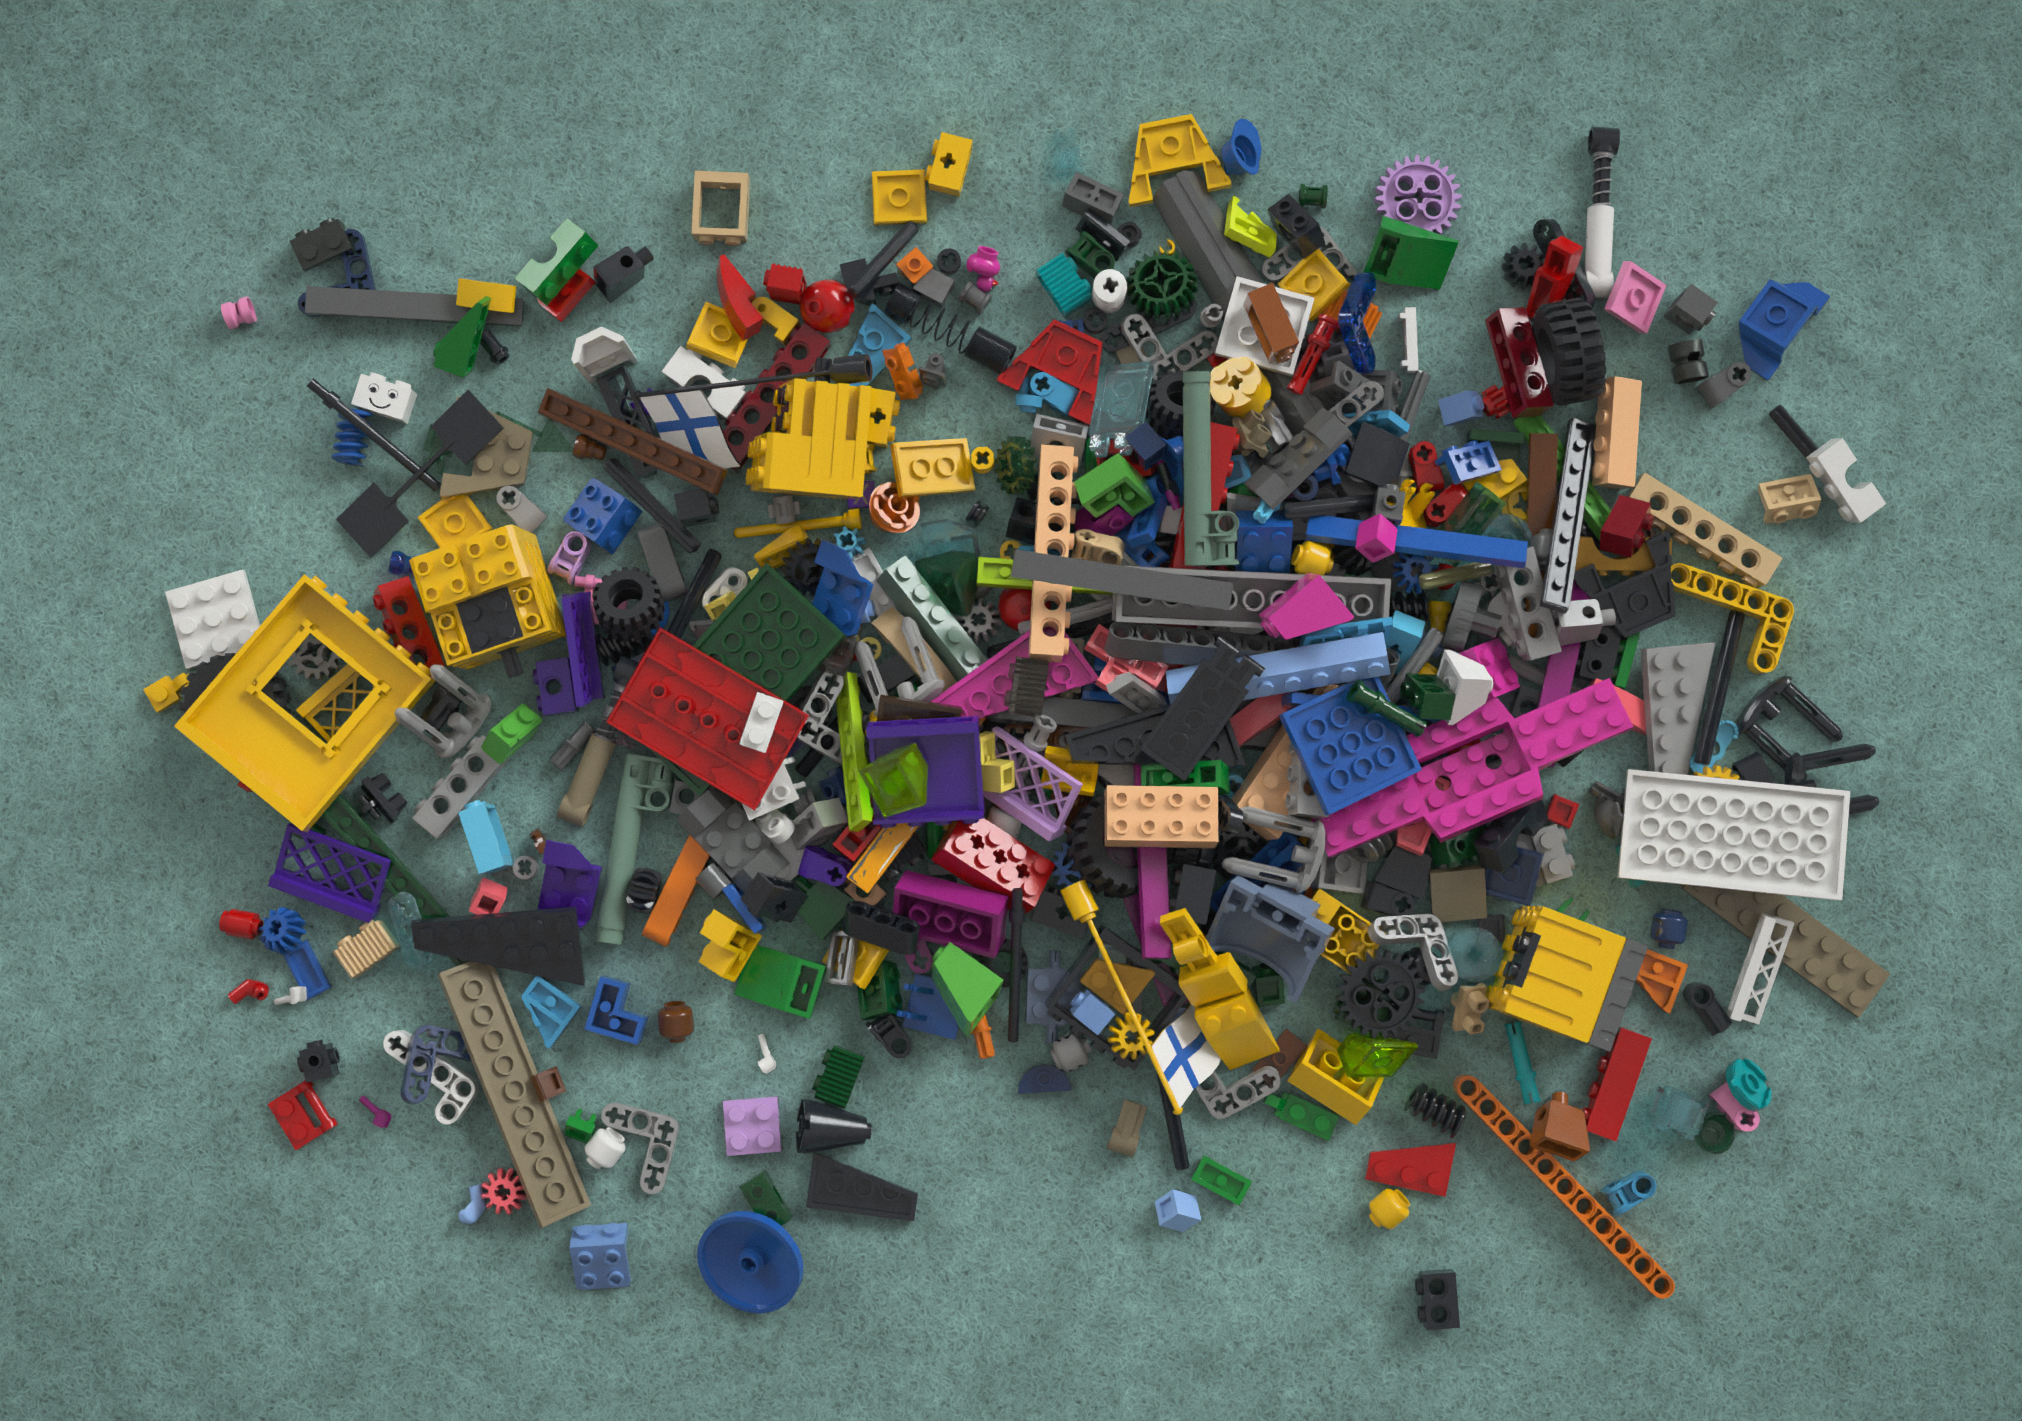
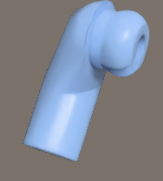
M482 1184L469 1187L471 1202L464 1210L459 1212V1220L462 1223L472 1224L476 1222L485 1211L486 1202L481 1197L484 1194Z

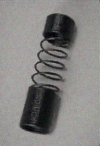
M902 284L895 288L886 305L885 314L904 324H907L910 320L909 325L911 328L916 327L925 315L922 325L923 335L930 332L937 322L934 332L935 341L940 340L949 329L946 346L947 348L952 347L962 334L958 347L959 354L965 352V357L972 359V361L974 360V362L981 364V366H986L988 370H993V372L998 374L1007 369L1016 352L1017 345L1009 341L1007 342V340L980 326L973 334L968 346L961 352L962 342L970 320L967 321L959 336L948 345L958 314H955L945 332L936 339L938 327L946 308L942 309L934 324L924 332L925 323L934 302H930L921 319L912 326L913 316L919 304L921 294L906 288V286L904 287Z

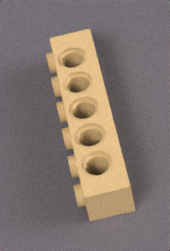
M1643 473L1638 477L1635 487H1632L1627 497L1649 502L1651 498L1657 499L1660 503V509L1655 511L1651 508L1650 513L1654 515L1653 528L1662 532L1664 530L1669 531L1673 534L1672 538L1677 543L1684 546L1689 544L1696 548L1695 553L1706 560L1712 558L1719 563L1718 567L1729 574L1734 572L1741 576V581L1745 585L1754 588L1756 586L1758 588L1765 586L1782 560L1781 556L1647 473ZM1674 512L1681 514L1683 518L1682 525H1678L1673 521L1672 515ZM1697 526L1705 530V539L1697 537L1695 533ZM1720 540L1727 543L1729 548L1727 554L1719 550L1718 543ZM1742 555H1747L1751 559L1750 568L1742 564Z

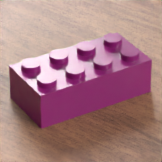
M906 870L895 886L893 913L917 921L920 925L919 939L945 946L951 942L961 950L995 959L1005 941L1009 897Z

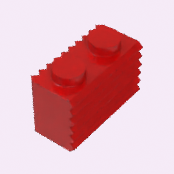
M773 263L770 270L766 269L763 285L766 286V292L769 293L771 300L800 305L801 296L806 289L807 281L802 268L797 269L794 267L792 269L791 266L786 267V265L781 266L780 264L776 266Z

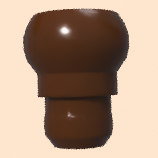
M580 434L576 438L572 455L577 459L588 458L592 460L594 458L604 460L607 447L597 443L595 440H591L585 434Z

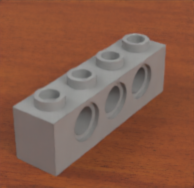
M1534 547L1527 548L1525 569L1494 565L1495 573L1498 578H1501L1503 585L1501 589L1502 599L1509 607V625L1516 633L1517 641L1515 642V647L1518 655L1522 656L1523 661H1528L1562 652L1551 610L1540 606L1543 580ZM1517 571L1523 576V582L1520 586L1514 581V574ZM1524 597L1530 602V609L1527 612L1521 607V601ZM1530 624H1534L1537 628V635L1534 638L1528 633Z
M482 735L480 738L477 736L469 743L467 754L463 758H457L449 768L451 770L450 774L445 779H439L432 788L434 793L428 800L423 799L414 809L416 814L412 819L436 839H443L460 819L458 812L465 810V804L474 802L510 759L508 758L504 763L498 764L481 748L487 737L485 735ZM480 757L484 762V766L481 771L475 772L472 769V762ZM463 778L466 782V788L463 792L458 793L454 785L458 779ZM445 799L449 807L445 813L441 814L437 810V804L440 800Z
M1290 741L1289 753L1292 754V759L1287 771L1290 790L1285 800L1288 816L1309 819L1327 818L1329 815L1325 816ZM1305 782L1311 787L1310 796L1304 792L1303 786Z

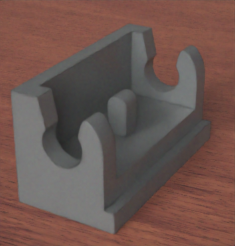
M1076 172L1065 192L1062 206L1082 216L1090 208L1111 225L1116 212L1120 208L1124 194Z

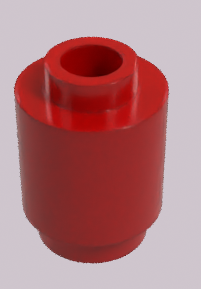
M237 909L225 910L219 922L221 932H225L228 936L249 940L255 939L257 935L259 936L261 931L258 928L263 927V920L260 919L258 913Z

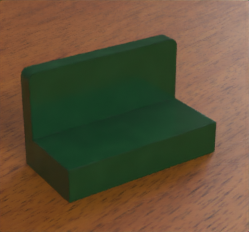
M1470 429L1467 432L1466 443L1477 440L1478 443L1490 441L1498 461L1512 459L1519 466L1520 446L1524 444L1525 433Z

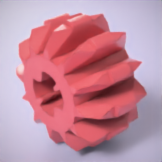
M503 1168L497 1169V1176L494 1173H490L487 1175L490 1182L482 1183V1187L489 1190V1192L482 1194L481 1197L482 1199L490 1198L491 1201L487 1203L486 1207L489 1209L496 1205V1214H500L503 1208L507 1215L511 1214L513 1207L518 1210L522 1207L520 1200L527 1199L526 1194L520 1192L524 1189L522 1184H519L520 1179L518 1175L513 1178L515 1172L513 1168H510L506 1174ZM501 1184L504 1185V1188L510 1189V1193L506 1196L499 1193V1189L503 1188Z

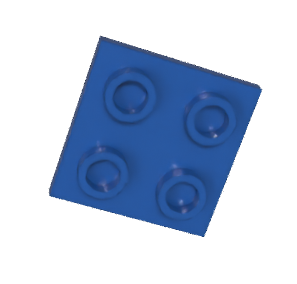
M916 974L913 984L904 983L903 989L911 990L907 1011L897 1010L896 1014L897 1016L905 1017L903 1027L955 1040L959 1025L931 977Z

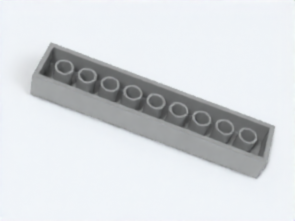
M1127 566L1234 583L1230 609L1223 610L1113 593L1112 620L1116 622L1262 628L1260 623L1263 621L1258 615L1306 574ZM1320 575L1354 616L1351 621L1344 623L1389 617L1391 579Z

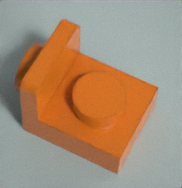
M917 247L896 264L900 275L904 279L907 277L913 284H916L933 269V265Z

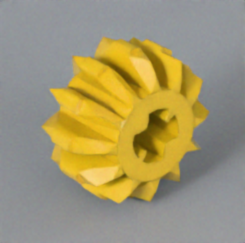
M1129 1012L1124 1013L1125 1021H1122L1118 1016L1115 1017V1022L1119 1025L1117 1027L1109 1025L1108 1029L1115 1034L1107 1037L1108 1042L1114 1043L1111 1047L1112 1051L1118 1052L1121 1050L1120 1057L1124 1059L1130 1052L1133 1060L1137 1059L1138 1050L1143 1055L1147 1054ZM1136 1013L1146 1037L1154 1035L1152 1029H1146L1150 1022L1147 1019L1141 1021V1015ZM1129 1030L1133 1032V1035L1136 1037L1133 1041H1131L1130 1039L1125 1040V1038H1128V1036L1125 1034Z

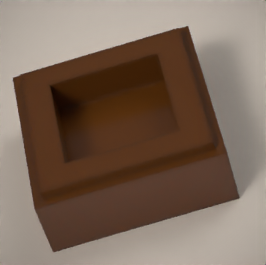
M557 1066L530 1077L540 1102L566 1092Z

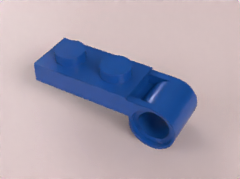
M1159 475L1146 479L1155 503L1136 514L1126 540L1132 548L1143 544H1150L1156 538L1168 501Z

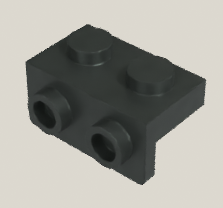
M334 218L324 220L319 224V228L312 231L310 229L302 230L295 234L296 238L290 240L291 246L304 271H308L354 250L342 221L339 219L334 220Z

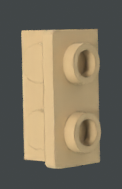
M1812 474L1759 483L1757 490L1765 509L1763 518L1765 524H1779L1796 518L1806 519L1816 515L1818 512L1821 497Z

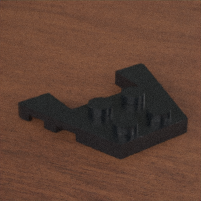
M1669 531L1644 540L1653 564L1652 568L1611 586L1603 587L1593 563L1575 570L1574 582L1587 597L1598 600L1600 610L1614 609L1616 623L1613 627L1624 638L1675 617Z

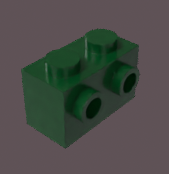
M1486 823L1443 842H1440L1434 833H1431L1428 841L1435 866L1446 864L1447 868H1453L1463 865L1462 859L1468 858L1469 862L1480 860L1474 843L1487 829Z

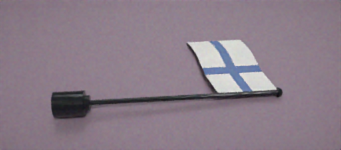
M868 354L834 358L833 364H830L829 370L647 392L637 390L634 396L637 400L643 402L655 422L662 440L723 468L740 467L742 465L737 461L729 448L718 417L702 390L830 375L836 384L870 382L873 374L872 363Z

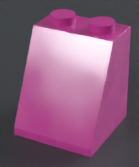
M1307 573L1258 615L1263 621L1260 623V626L1270 637H1279L1285 640L1348 622L1354 618L1322 577L1314 573Z

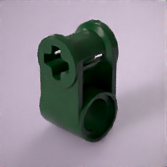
M1085 231L1079 234L1080 238L1071 248L1068 247L1064 251L1067 257L1070 256L1077 266L1081 267L1094 279L1100 272L1104 271L1096 267L1098 262H1105L1109 266L1108 269L1114 270V256Z

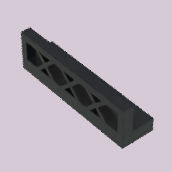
M622 366L596 379L612 417L636 428V423L644 426L647 433L656 436L641 400H637L634 396L637 390L627 366ZM620 375H622L625 381L623 391L616 379ZM626 399L633 401L636 407L633 416ZM628 455L637 477L649 478L657 474L656 470L658 468Z

